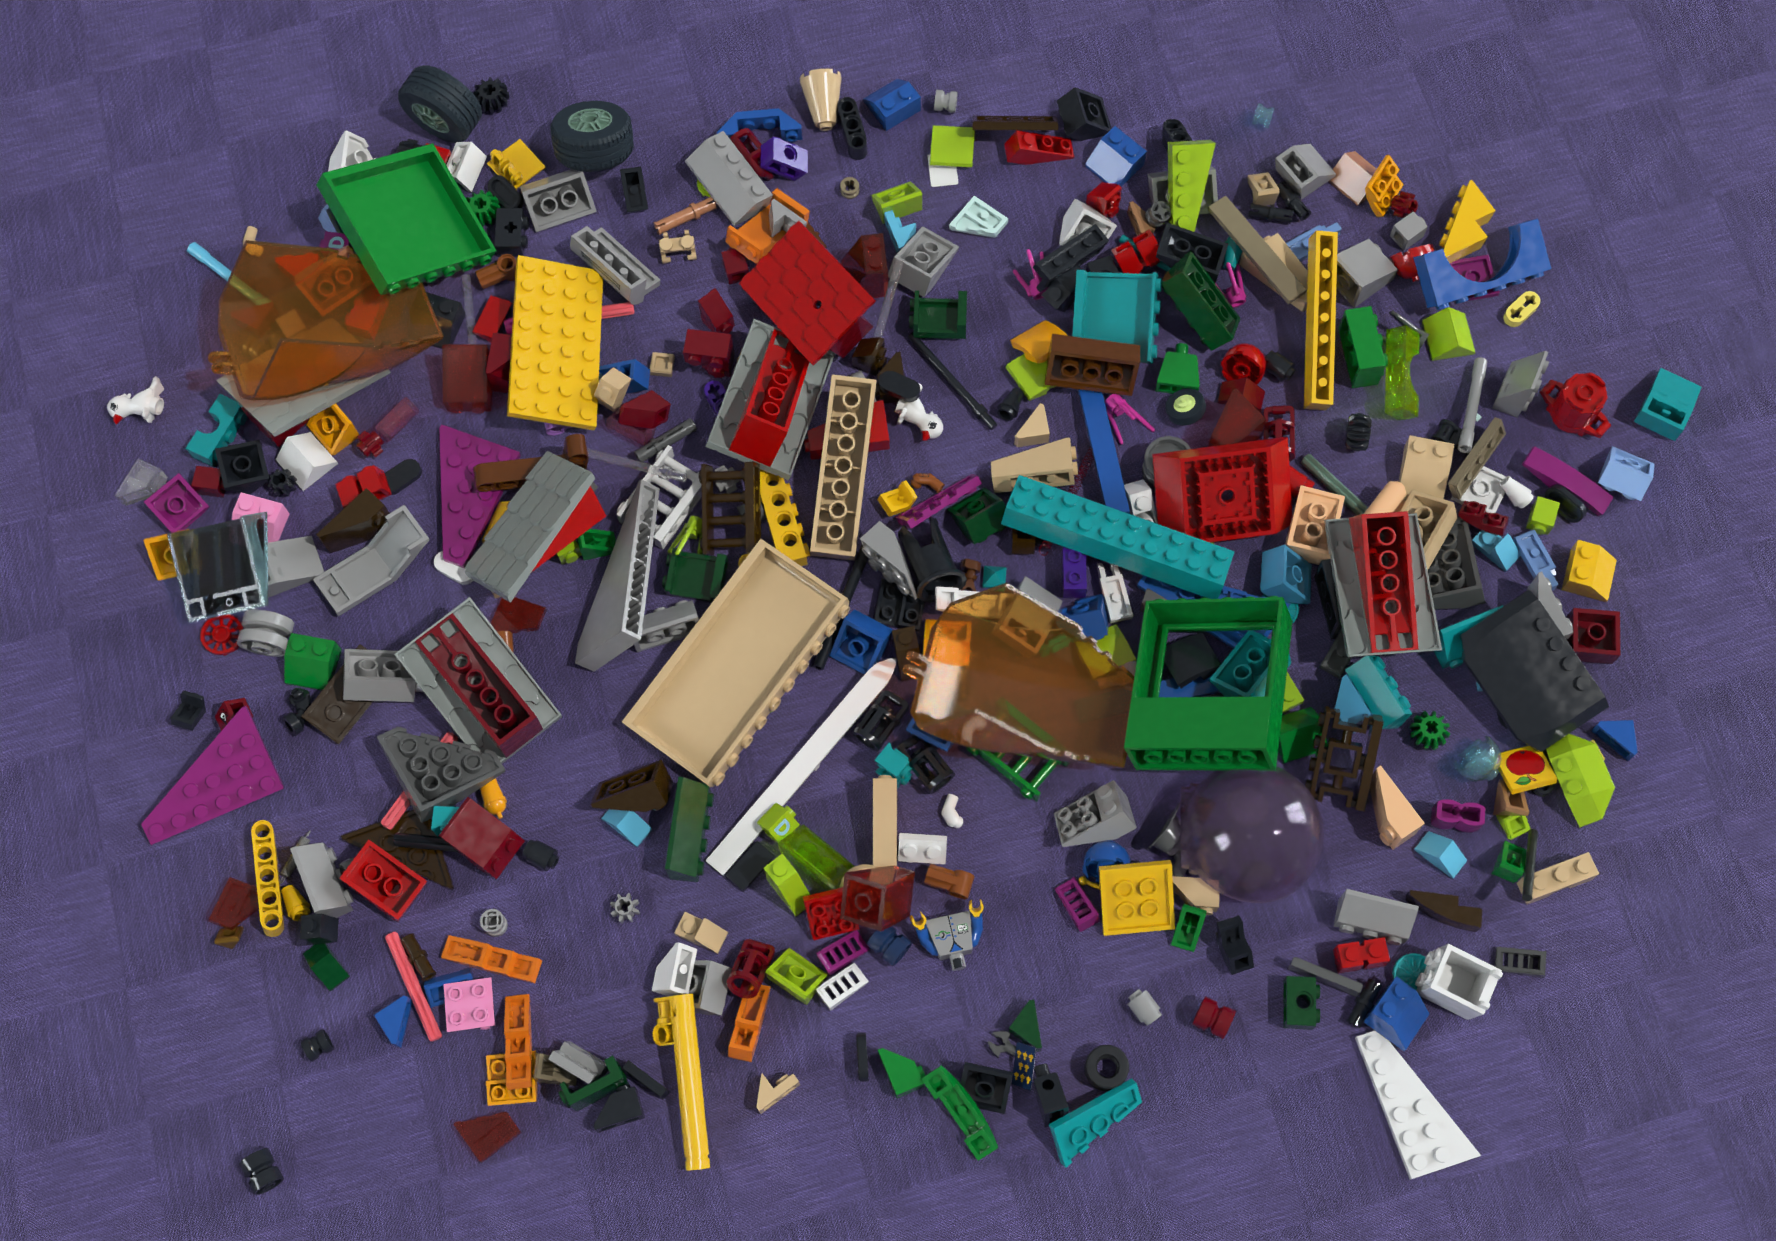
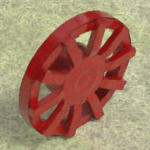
M217 614L204 623L200 633L201 642L210 653L225 656L238 649L237 641L234 644L231 638L238 640L239 635H233L232 633L237 630L240 632V630H243V626L236 617L230 614ZM223 619H230L227 625H224ZM220 620V625L215 626L213 622ZM233 622H236L238 626L229 629ZM209 626L213 628L212 632H206ZM205 636H212L213 639L206 642ZM216 641V645L211 649L208 645ZM226 643H229L232 647L227 649ZM222 644L223 650L218 651L217 649Z

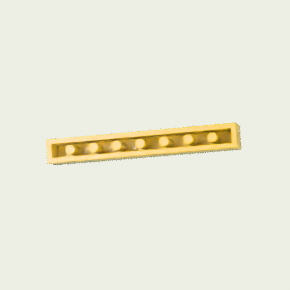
M1316 230L1308 239L1304 409L1325 411L1333 405L1338 232Z

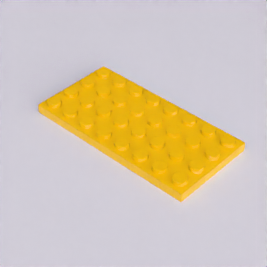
M518 255L516 259L507 406L508 417L588 430L596 429L598 399L595 398L594 394L599 384L603 278L594 269Z

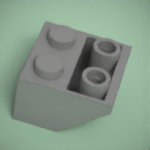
M1311 144L1294 145L1275 158L1276 171L1291 189L1300 195L1301 200L1336 176V173Z

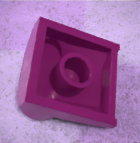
M179 473L144 501L171 533L185 530L209 508L208 504Z

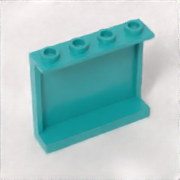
M1077 270L1072 336L1140 345V363L1153 364V358H1157V345H1154V336H1158L1159 323H1155L1156 314H1160V301L1157 300V292H1161L1162 279L1158 278L1156 272H1153V274Z

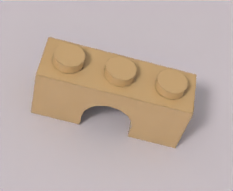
M1587 852L1534 872L1532 900L1525 901L1528 905L1549 897L1551 894L1564 888H1573L1593 880L1599 875V872L1590 853ZM1524 877L1517 882L1521 894L1523 892Z

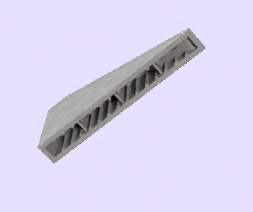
M642 479L637 484L577 646L575 664L594 672L641 640L660 488Z

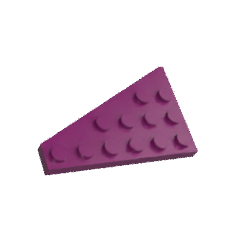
M441 424L439 431L443 559L445 562L465 568L504 491H477L473 467L481 463L520 459L521 454L519 451Z
M247 705L243 706L141 823L151 845L284 789V785Z

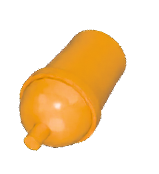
M495 778L481 787L480 791L484 802V809L492 815H497L498 819L503 818L501 813L506 808L507 800L503 796Z

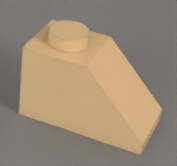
M614 367L600 379L594 396L598 399V403L617 413L631 378Z
M1173 876V891L1187 905L1206 910V915H1212L1213 912H1217L1219 908L1220 879Z

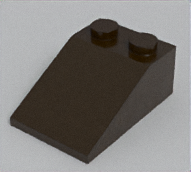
M366 488L316 535L331 554L372 540L387 522L385 516L390 513L386 506Z
M661 759L599 782L591 806L592 808L637 812H647L652 809L657 811L667 804L674 782Z

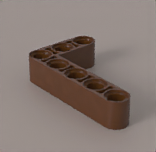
M583 434L567 436L564 441L563 454L557 456L587 470L589 457L585 436ZM542 457L477 464L473 467L476 490L488 492L521 488L527 481L525 479Z

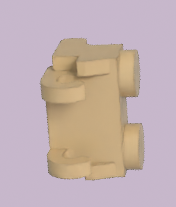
M684 230L685 236L670 239L668 232H663L664 238L659 240L663 264L671 262V258L666 257V253L691 250V254L687 255L688 260H697L694 237L690 236L689 230Z

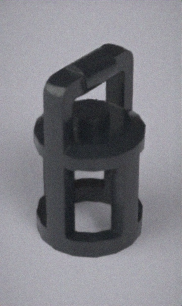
M888 690L883 691L859 725L854 729L853 735L862 744L878 752L909 710L908 702ZM886 698L897 706L902 707L896 716L891 708L881 706ZM879 721H881V723L879 724V726L876 728V730H875V731L873 732V734L871 735V732L873 731V729L876 727V725L879 723Z
M912 735L898 746L897 749L909 758V766L929 794L939 791L954 778V771L950 769L936 748L930 743ZM920 741L925 749H918L911 759L905 749H909ZM927 763L937 773L938 776L936 778L926 766Z

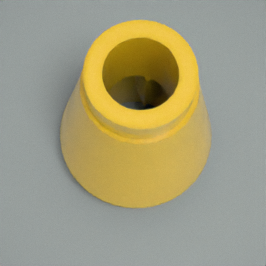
M288 885L281 890L288 917L298 921L301 916L310 914V904L294 885Z

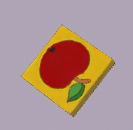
M1530 746L1493 754V761L1512 795L1557 783V777L1544 753L1538 752Z

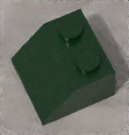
M985 487L947 509L963 535L974 545L984 542L988 536L1006 528L1005 525L1001 524L1006 508L1003 500Z

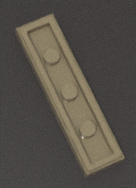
M1494 417L1449 481L1448 485L1453 498H1462L1506 435L1502 419Z

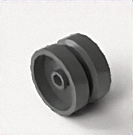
M1172 436L1159 437L1151 442L1146 449L1142 466L1143 479L1150 488L1155 490L1152 454L1191 449L1186 442Z

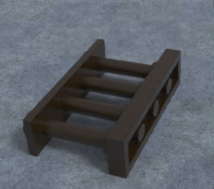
M753 461L744 462L745 468L742 470L713 472V466L701 464V470L699 471V481L702 484V537L700 538V549L704 555L714 556V548L744 547L746 553H750L761 539L759 463ZM737 479L745 481V490L742 493L713 494V481ZM743 502L745 504V513L736 516H714L713 503ZM743 524L746 526V535L743 538L714 539V525Z

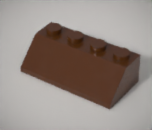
M1052 334L1044 385L1132 396L1140 365V345Z

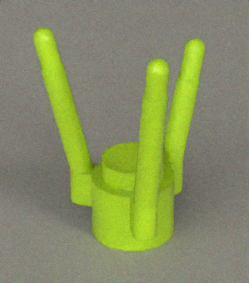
M690 516L688 522L684 524L683 529L668 549V553H672V549L678 545L675 554L679 555L688 538L697 539L702 537L701 518ZM699 540V546H698V552H697V554H702L703 551L700 549V540Z

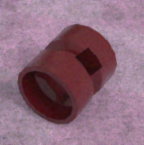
M1205 996L1192 1025L1202 1030H1206L1209 1027L1214 1036L1224 1039L1234 1019L1236 1010L1227 1006L1218 1008L1217 1001Z

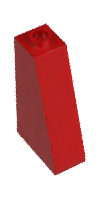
M883 400L874 402L868 452L890 449ZM826 423L807 431L808 439H804L805 452H810L811 460L822 458Z

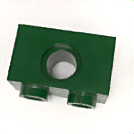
M1286 976L1283 980V1028L1313 1030L1316 1027V1023H1320V1009H1316V999L1320 998V985L1316 984V977ZM1297 998H1304L1308 1003V1007L1306 1009L1300 1008L1296 1003Z

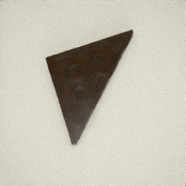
M414 809L405 812L391 830L385 828L380 821L341 836L343 841L360 849L370 840L421 877L450 890L455 889L443 850L398 847L393 844L395 833L437 836L431 830L432 818L421 823Z

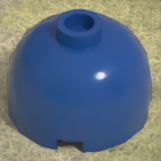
M1112 840L1093 844L1085 854L1083 873L1087 878H1090V875L1095 877L1096 882L1100 883L1099 866L1131 864L1129 854L1125 848Z

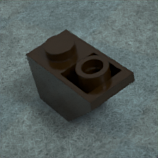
M884 338L861 339L852 355V367L877 376L879 370H882L887 362L885 357L887 348H885Z

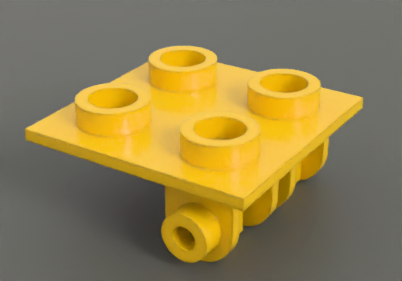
M521 139L502 152L496 149L492 150L490 153L491 160L487 162V165L497 175L508 179L516 189L546 168Z

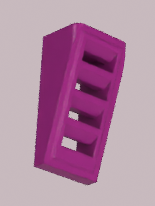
M1075 877L1054 888L1080 932L1100 921L1098 912ZM1073 888L1076 889L1075 892L1069 894L1066 897L1064 896V893L1072 890ZM1077 897H1081V899L1077 900L1076 902L1072 904L1069 903ZM1086 905L1085 908L1075 913L1074 910Z
M855 930L816 953V956L830 976L870 951L859 932ZM855 939L861 949L856 951L850 940ZM844 944H847V946L849 947L850 951L852 952L851 955L848 956V954L844 950ZM836 949H839L844 959L840 960L835 953ZM828 954H831L836 962L832 965L827 958Z

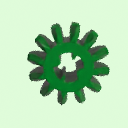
M480 190L479 194L472 191V198L466 197V200L482 227L487 222L492 225V219H496L497 208H500L498 198L493 196L490 191L486 194L483 190Z
M1423 711L1421 716L1416 715L1414 717L1415 723H1411L1409 728L1413 730L1410 738H1417L1415 746L1422 743L1424 750H1427L1429 746L1433 750H1437L1438 745H1445V738L1450 736V732L1447 731L1450 723H1442L1445 718L1444 715L1437 718L1436 711H1432L1430 716L1426 711ZM1428 728H1431L1433 731L1431 733H1428L1426 730H1428Z

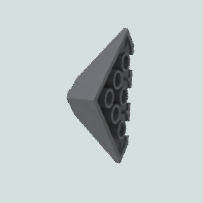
M1459 517L1434 558V565L1428 569L1434 609L1466 608L1486 603L1469 526L1466 521ZM1442 558L1443 564L1439 565L1438 559Z
M396 727L377 736L381 748L421 823L433 817L434 806L452 807L505 772L504 766L492 750L485 749V752L482 753L471 750V745L453 741L451 745L440 742L437 736L421 733L420 736L408 734L407 729L402 727Z

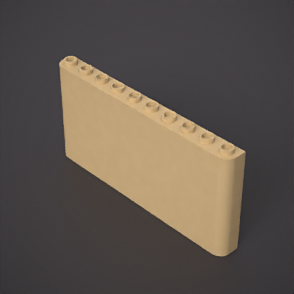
M760 539L622 723L709 787L719 786L724 780L725 772L728 768L733 767L737 763L738 755L743 748L746 749L753 741L752 736L755 732L764 727L769 713L778 708L784 693H788L793 688L794 680L799 673L805 672L811 657L820 652L826 637H830L834 633L838 621L847 616L850 611L848 598Z

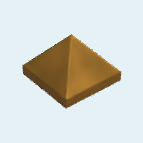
M243 927L219 929L214 940L215 944L233 949L240 940L244 930Z

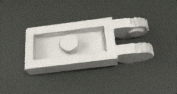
M1097 563L1099 583L1110 623L1132 619L1133 613L1123 576L1120 574L1118 566L1110 563L1113 576L1106 577L1103 564Z

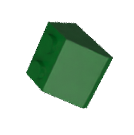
M291 633L285 651L284 683L322 691L335 675L342 649L333 640Z

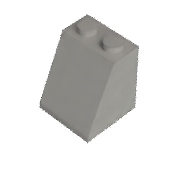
M1367 239L1337 254L1336 289L1355 308L1394 280L1398 269L1393 265L1392 260L1382 253L1381 248L1377 244Z

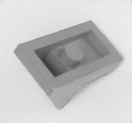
M773 199L771 201L769 211L771 237H774L781 230L787 233L790 227L798 221L806 227L807 222L777 200Z

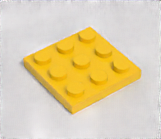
M1171 860L1099 866L1104 936L1175 929Z

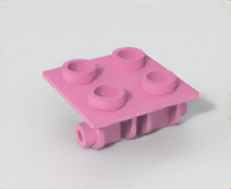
M491 977L444 984L447 1032L475 1028L487 1030L490 1029V1026H495Z

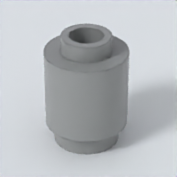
M1138 989L1128 997L1131 1002L1127 1005L1141 1023L1144 1022L1146 1026L1162 1015L1159 1011L1160 1007L1147 990L1142 993Z

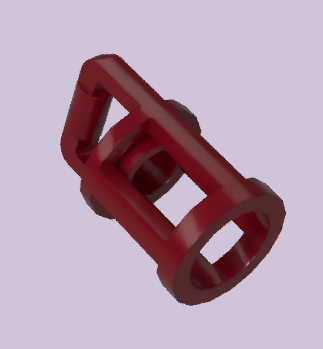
M744 128L732 135L730 140L760 177L773 179L775 173L761 168L762 144L749 128ZM747 135L746 140L742 143L739 138Z
M1285 405L1266 407L1263 411L1264 440L1269 439V435L1280 438L1290 434V447H1288L1290 462L1295 459V410L1292 406ZM1290 414V421L1278 418L1268 422V415Z
M746 939L743 942L727 980V987L733 994L747 999L757 996L765 978V972L769 968L774 956V946L752 939ZM734 979H744L741 988L734 984ZM752 984L754 989L748 991L750 985Z

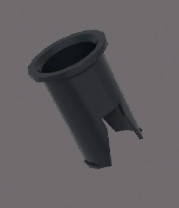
M930 516L932 544L921 548L917 539L904 525L898 531V537L903 544L919 583L916 592L918 598L926 603H935L936 587H952L961 590L966 585L967 578L963 571L956 569L938 526L939 523L936 518Z

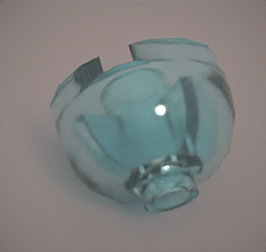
M1484 736L1486 740L1483 742L1477 739L1459 754L1460 757H1463L1459 763L1454 761L1453 767L1465 779L1473 782H1480L1485 779L1490 781L1499 773L1497 769L1501 765V751L1489 736Z

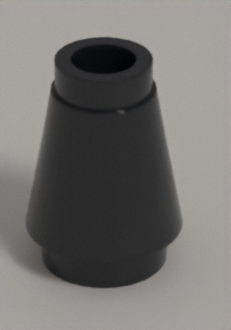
M1012 388L1008 395L999 403L997 414L1000 418L1011 421L1017 417L1024 396L1022 390Z

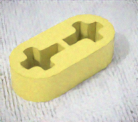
M1532 291L1523 293L1506 310L1503 318L1504 322L1510 327L1520 326L1538 308L1540 304L1538 294ZM1526 301H1533L1532 304L1530 303L1527 307H1524ZM1516 312H1520L1518 318H1511V314L1514 315Z

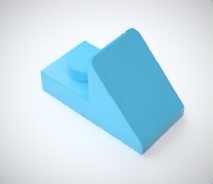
M893 210L884 213V219L888 233L898 253L916 234V223L902 227L900 218H895Z
M1481 530L1472 540L1473 546L1504 572L1521 556L1509 534L1502 538L1500 535Z

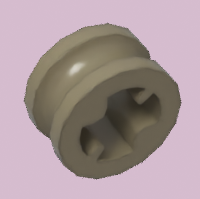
M847 177L841 181L840 191L844 198L853 199L858 196L859 182L855 178ZM849 185L850 187V185H852L854 187V190L851 191V189H849V191H847L846 186Z

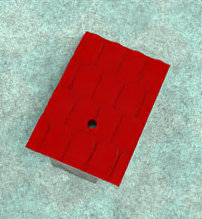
M800 221L790 227L781 240L774 244L772 249L758 261L757 265L739 283L813 366L829 350L844 358L874 327L863 314L876 300Z

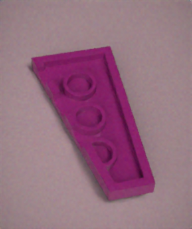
M970 474L896 516L899 525L912 529L944 507L958 501V498L973 493L977 490L976 487L982 483L978 475Z

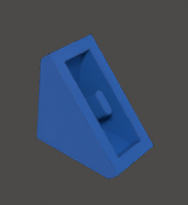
M1633 720L1600 721L1591 730L1592 733L1627 761L1638 752Z
M408 996L400 997L374 1015L391 1044L399 1048L402 1047L413 1003Z

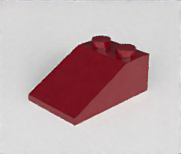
M469 797L466 798L439 834L443 840L471 863L495 879L500 876L525 842L512 829Z

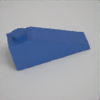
M636 359L599 366V381L614 367L631 378L626 393L648 390L650 369Z

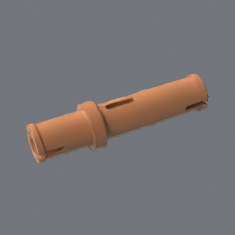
M711 196L696 204L691 203L689 207L657 222H653L654 227L658 229L657 233L661 235L663 232L692 219L697 220L701 215L717 209L716 203L712 202L713 198Z

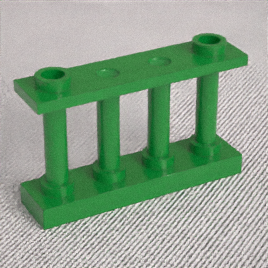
M1000 697L995 703V718L976 739L972 738L969 734L965 737L966 749L974 756H981L1021 789L1020 792L1024 797L1029 800L1033 798L1037 802L1041 794L1037 788L1057 765L1063 764L1067 767L1072 761L1073 754L1005 699ZM1003 721H1009L1014 725V731L992 754L982 745ZM1021 736H1028L1032 740V745L1012 768L1008 767L1001 759ZM1044 749L1050 754V760L1032 781L1028 783L1018 774L1039 750L1042 751Z

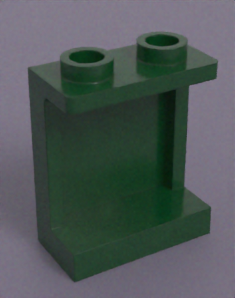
M915 290V298H910V311L914 312V315L909 316V329H913V338L966 339L967 291H958V299L920 298L919 291Z
M673 548L672 554L668 553L666 566L669 567L668 575H664L662 588L665 589L667 596L713 602L724 588L729 561L727 555L717 554L716 557L682 551L679 555H676L675 551L677 548Z
M614 1056L604 1060L610 1074L574 1093L565 1082L560 1083L562 1090L559 1091V1095L568 1108L572 1107L578 1112L616 1092V1088L629 1085L620 1063Z

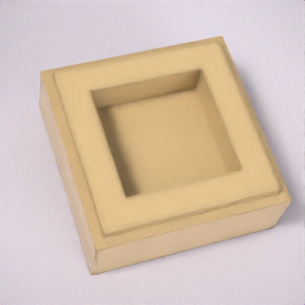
M652 352L650 375L672 377L675 360L674 354Z

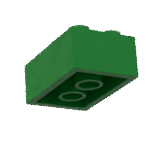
M1371 306L1345 310L1338 328L1352 388L1378 385L1381 376L1384 375L1385 367L1388 366L1387 354L1382 351L1383 338L1381 333L1378 334L1377 331L1378 318L1376 314H1373Z

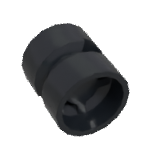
M269 1148L260 1149L248 1155L239 1163L245 1177L251 1178L249 1185L254 1195L268 1192L284 1180L278 1166H273L275 1160Z

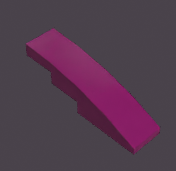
M1535 446L1532 447L1522 463L1525 468L1548 487L1554 484L1565 487L1597 516L1604 514L1613 499V496L1582 473Z

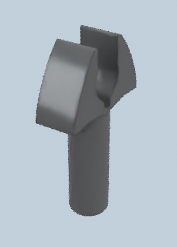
M1006 1031L993 1032L992 1035L1000 1038L1005 1045L996 1046L988 1041L989 1048L997 1058H999L1000 1053L1004 1052L1015 1056L1016 1046L1009 1041L1011 1033Z

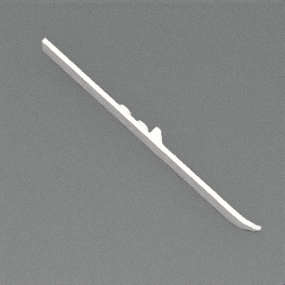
M895 658L878 662L866 672L706 859L709 865L723 876L729 871L763 831L756 822L775 803L782 807L787 803L810 774L820 767L822 760L885 688L893 675L896 666Z

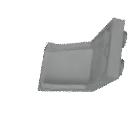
M405 505L385 516L387 522L366 547L313 579L337 616L342 615L395 582L429 541L428 536Z

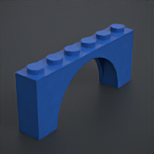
M1538 218L1508 227L1510 245L1506 261L1500 271L1485 282H1476L1461 276L1450 265L1443 249L1413 257L1427 308L1436 307V310L1444 309L1450 306L1449 302L1462 303L1468 301V296L1473 294L1475 298L1488 294L1487 290L1493 288V291L1507 288L1506 284L1512 282V285H1517L1525 282L1526 277L1530 276L1531 279L1544 276L1543 272L1550 270L1551 265Z

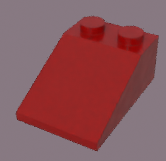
M370 840L366 842L339 878L397 922L400 921L427 885V880Z

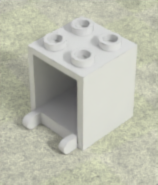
M1447 944L1428 953L1424 962L1427 965L1425 971L1420 973L1415 985L1418 986L1416 991L1421 997L1469 1020L1484 1015L1485 1011L1489 1009V1001L1497 981L1502 977L1503 973L1501 972L1502 970Z

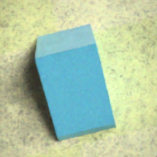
M609 809L601 818L636 847L652 831V828L634 811Z
M1430 831L1426 833L1414 849L1451 879L1456 876L1467 861L1452 839Z

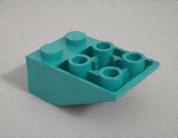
M1660 368L1634 422L1676 441L1692 414L1702 387Z

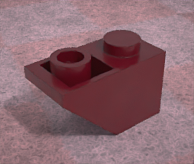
M651 390L629 402H625L620 408L618 423L653 429L668 420L671 403Z

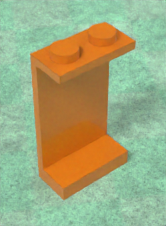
M776 188L772 192L771 201L773 199L777 200L804 219L808 224L810 211ZM771 202L770 205L738 230L731 225L727 227L725 242L756 264L786 234L784 230H781L774 237H771L769 223Z

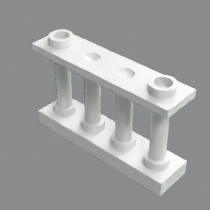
M669 445L665 450H661L658 453L656 462L642 479L652 485L654 483L679 498V503L676 507L672 508L658 500L657 510L665 514L667 518L662 525L655 524L654 542L662 550L702 497V484L699 481V472L695 473L674 460L673 449ZM666 466H669L690 479L692 485L688 490H682L661 477L660 474ZM635 490L627 501L622 502L617 509V517L622 525Z

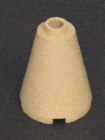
M833 69L811 70L808 76L804 77V74L800 76V85L815 127L820 128L821 131H829L836 125L842 79L841 73L837 71V74H835Z

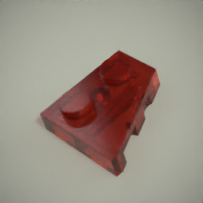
M516 597L513 598L511 603L501 598L491 625L496 631H510L512 633L538 631L547 609L546 607Z
M229 877L209 918V922L229 930L236 928L259 909L257 887ZM272 897L265 899L264 903L266 904Z
M508 1112L477 1117L476 1119L463 1122L458 1121L453 1124L481 1163L522 1133Z

